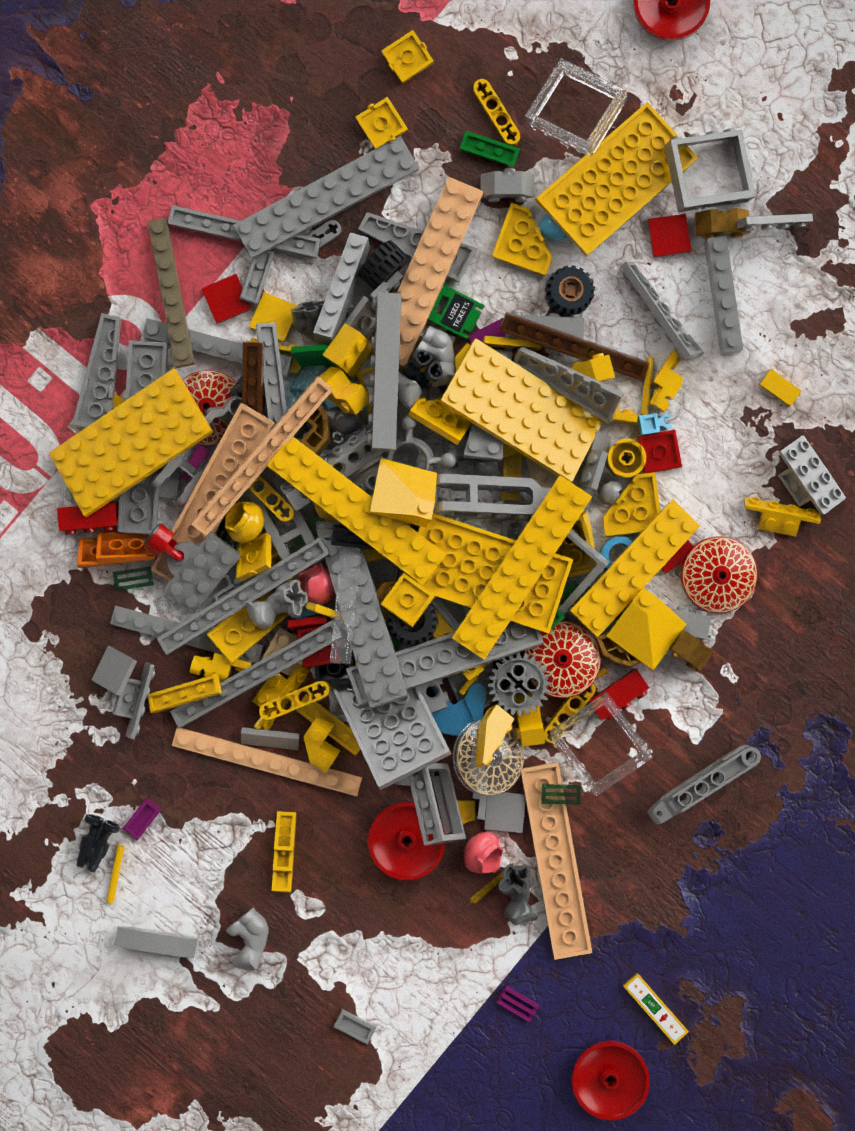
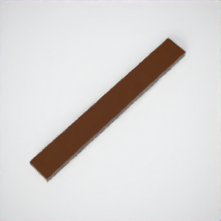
M508 312L505 313L499 328L500 332L583 361L591 360L593 355L603 353L604 356L609 355L613 371L642 381L649 365L648 361Z

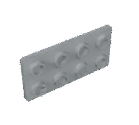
M804 435L779 451L780 456L789 468L781 472L778 477L799 507L811 500L819 513L824 515L846 499V496Z

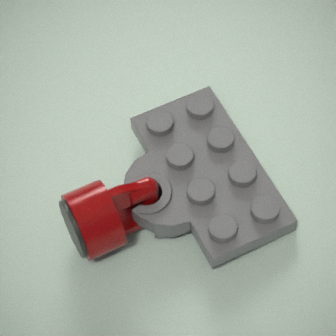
M158 524L143 543L144 547L155 556H158L162 550L168 554L167 564L174 577L165 586L163 591L194 614L241 557V554L212 531H210L200 545L188 540L178 543L172 538L175 533L163 524Z

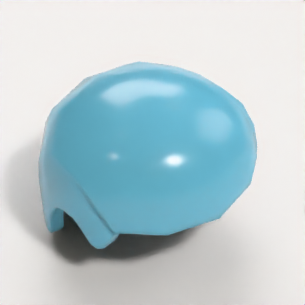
M548 214L541 219L540 230L544 237L553 242L562 241L567 237Z

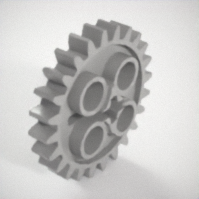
M517 653L516 658L510 655V660L502 658L503 664L496 663L498 670L492 669L495 676H489L493 683L488 684V686L494 689L489 694L496 696L492 701H499L498 706L500 708L505 706L504 711L506 712L511 709V715L513 716L516 711H518L519 716L523 715V711L530 715V709L537 712L536 705L543 707L541 700H548L545 693H551L550 690L546 689V686L552 685V683L546 682V679L550 677L549 674L544 675L547 668H540L542 662L535 663L536 657L534 656L528 660V654H525L523 658L520 653ZM520 665L523 666V675L516 676L515 668ZM510 672L513 675V677L518 681L523 680L524 682L522 683V685L527 690H529L533 694V696L530 697L521 688L516 689L517 683L513 681L509 676H507V673ZM531 679L538 681V687L534 690L529 688V681ZM504 680H509L511 683L508 690L502 689L501 685ZM518 693H523L525 696V700L521 704H518L515 700Z

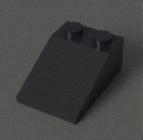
M346 627L339 628L343 638L338 640L342 662L315 666L316 682L326 681L331 687L351 685L346 669L356 666V660Z

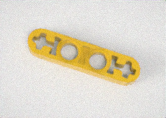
M485 79L477 80L473 87L474 95L503 142L516 146L520 140L519 130L490 83ZM478 85H481L482 87L486 86L485 93L487 94V97L484 100H482V98H484L485 96L482 91H477L479 88ZM489 100H494L497 103V107L493 110L488 109L486 103ZM499 116H504L507 119V123L500 126L497 124L496 119ZM509 126H511V127L509 128V132H510L512 135H514V134L516 135V136H515V141H512V139H509V140L507 139V138H508V132L506 131V129H507Z
M259 475L249 486V489L281 521H292L295 517V510ZM257 481L264 483V489L260 492L254 489V484ZM272 494L278 498L275 505H269L267 502L268 497ZM281 505L285 510L290 509V516L282 518L283 512L280 509H277V511L274 509Z
M326 681L315 682L264 703L259 709V714L264 720L278 718L328 697L331 693V686ZM320 684L322 687L325 686L324 695L322 693L314 694L316 697L314 699L312 691L318 690ZM302 691L307 692L309 695V699L305 703L299 699V694ZM284 699L291 701V707L288 710L283 709L281 705ZM275 702H277V708L280 713L278 714V710L271 712V716L269 714L265 715L266 707L274 708L276 707Z
M594 683L590 686L591 690L589 692L585 691L583 693V696L586 697L584 700L577 695L567 698L544 727V736L547 742L555 743L561 738L596 691ZM574 698L580 700V705L577 708L570 707V701ZM563 713L568 715V721L564 724L558 722L559 715ZM556 722V724L562 729L559 730V728L557 727V729L554 732L556 736H551L550 738H548L549 735L547 731H553L555 728V725H553V723Z

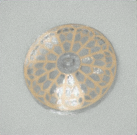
M482 718L469 723L456 739L453 749L454 769L461 783L473 793L486 796L499 795L509 790L519 779L521 769L524 766V747H522L521 739L517 740L516 730L512 727L511 731L504 735L501 747L493 753L492 756L494 758L488 766L485 765L477 768L475 760L479 723Z

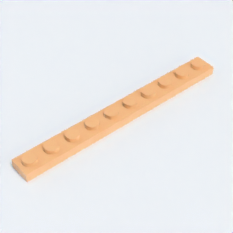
M317 376L192 520L191 525L207 536L267 467V464L282 445L289 442L328 397L333 388Z
M176 728L172 743L174 747L353 796L358 795L362 780L360 776L331 768L325 773L309 762L184 728Z

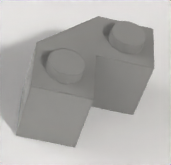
M502 171L481 174V190L484 191L482 198H487L489 202H499L501 198L509 197L515 199L516 202H526L528 198L535 197V174L523 171H514V174H502Z

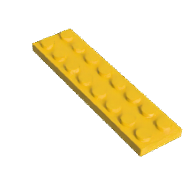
M672 499L570 608L569 612L595 637H599L634 599L639 590L647 585L700 525Z

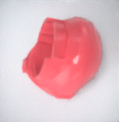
M321 562L298 574L300 587L303 592H307L308 602L323 605L330 602L336 595L328 567Z
M481 832L469 839L464 849V862L470 871L485 874L495 873L500 868L503 849L500 847L498 837L490 832Z

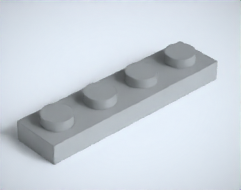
M813 215L752 216L737 220L736 223L737 229L745 228V231H753L757 228L771 230L773 227H778L779 230L788 229L790 226L800 229L806 227L807 223L813 222Z

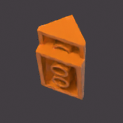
M98 532V538H79L77 567L87 568L156 560L157 556L146 549L143 544L150 534Z

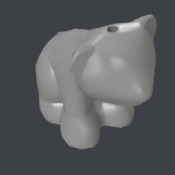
M429 326L413 354L418 350H425L431 353L433 361H438L443 371L442 377L436 382L430 381L434 387L449 385L456 372L453 342L447 333Z
M374 369L362 374L368 394L373 395V387L369 386L370 375H373ZM399 372L398 397L404 407L411 408L423 392L416 381L408 379Z
M292 580L277 586L275 592L265 601L246 602L245 608L248 610L251 622L261 630H267L274 623L277 614L288 612L290 616H300L302 607L306 606L308 602L307 592H303L301 589L300 581Z
M252 908L225 930L231 936L239 935L244 939L245 947L232 961L235 968L253 971L259 967L269 934L267 921Z

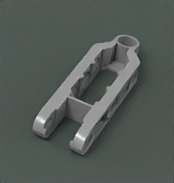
M231 396L223 406L208 408L203 415L209 424L215 417L219 416L229 426L239 405L242 403V398L240 396ZM220 440L197 469L183 459V456L188 452L186 450L161 467L153 476L149 485L158 490L162 482L167 477L169 478L179 466L190 475L172 499L175 505L179 508L182 507L190 498Z
M266 467L260 475L266 481H273L280 495L287 501L279 488L285 480L275 478L274 472L269 471ZM257 481L254 484L255 491L258 492L259 485L263 484L262 481ZM249 488L247 489L246 493L251 502L256 503L262 509L264 527L267 533L271 535V540L282 560L291 555L287 544L300 537H303L306 545L316 539L300 509L295 511L293 519L297 528L280 536L275 527V522L267 511V506ZM325 557L316 563L318 564L319 562L325 560Z
M439 474L436 478V487L450 488L454 491H466V502L436 503V514L452 518L530 521L551 488H542L532 478ZM478 490H489V492L508 491V493L526 492V494L533 498V502L530 505L478 503Z
M741 745L665 793L647 811V814L653 823H664L756 766L761 760L760 752L749 745ZM750 751V757L746 759V753ZM718 772V777L713 780V775ZM702 783L701 789L696 790V786ZM686 793L685 799L680 801V796Z

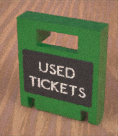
M444 285L427 321L468 340L469 336L464 334L463 331L471 334L481 315V312L475 308L483 310L485 306ZM444 297L449 301L440 315L435 311Z

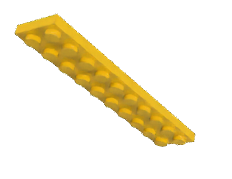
M292 437L288 443H284L267 464L269 469L420 585H424L446 556L444 552L405 522L369 513L372 497L295 437Z
M561 475L558 477L453 635V640L485 660L591 500V495Z

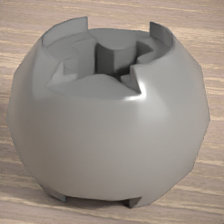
M607 480L598 491V494L602 501L613 503L622 492V488L617 481Z

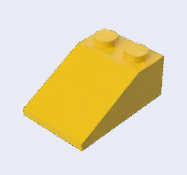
M344 324L323 353V356L335 367L341 368L350 380H353L356 373L359 372L371 355V343L362 333Z

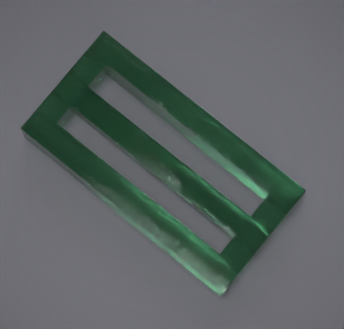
M152 567L113 572L115 591L153 586ZM144 571L148 573V575L118 579L117 576ZM142 579L149 580V582L119 586V583Z
M542 784L541 803L580 805L581 785ZM546 788L576 789V793L546 792ZM546 796L576 797V800H560L545 798Z

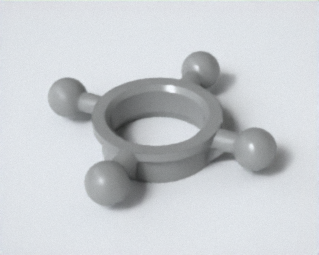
M408 415L404 416L401 420V426L405 429V438L396 441L395 451H388L387 457L384 458L393 461L394 454L399 447L414 445L421 449L425 455L426 466L424 470L432 472L434 465L451 468L456 463V458L451 453H445L442 457H434L427 443L413 437L416 420Z

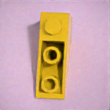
M498 705L488 708L479 723L475 760L477 768L485 765L488 766L494 758L492 756L493 753L501 747L504 735H507L513 727L511 724L514 718Z

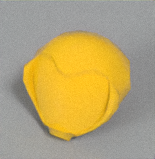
M235 503L225 514V528L234 542H251L259 536L263 529V512L256 503Z

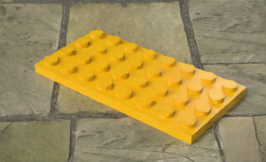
M646 102L543 191L535 201L587 257L672 183L664 145L671 140L670 138L678 135L654 108ZM688 146L678 147L683 172L698 159Z
M476 338L470 345L439 401L445 407L558 477L561 475L570 482L573 481L595 438L596 431H599L603 420L558 393L543 380Z
M173 368L49 452V455L85 517H88L212 434L213 430L178 371Z
M433 513L426 528L420 526L418 533L444 552L446 556L424 583L423 587L436 597L472 608L516 540ZM554 554L511 619L512 622L548 634L550 633L573 559Z

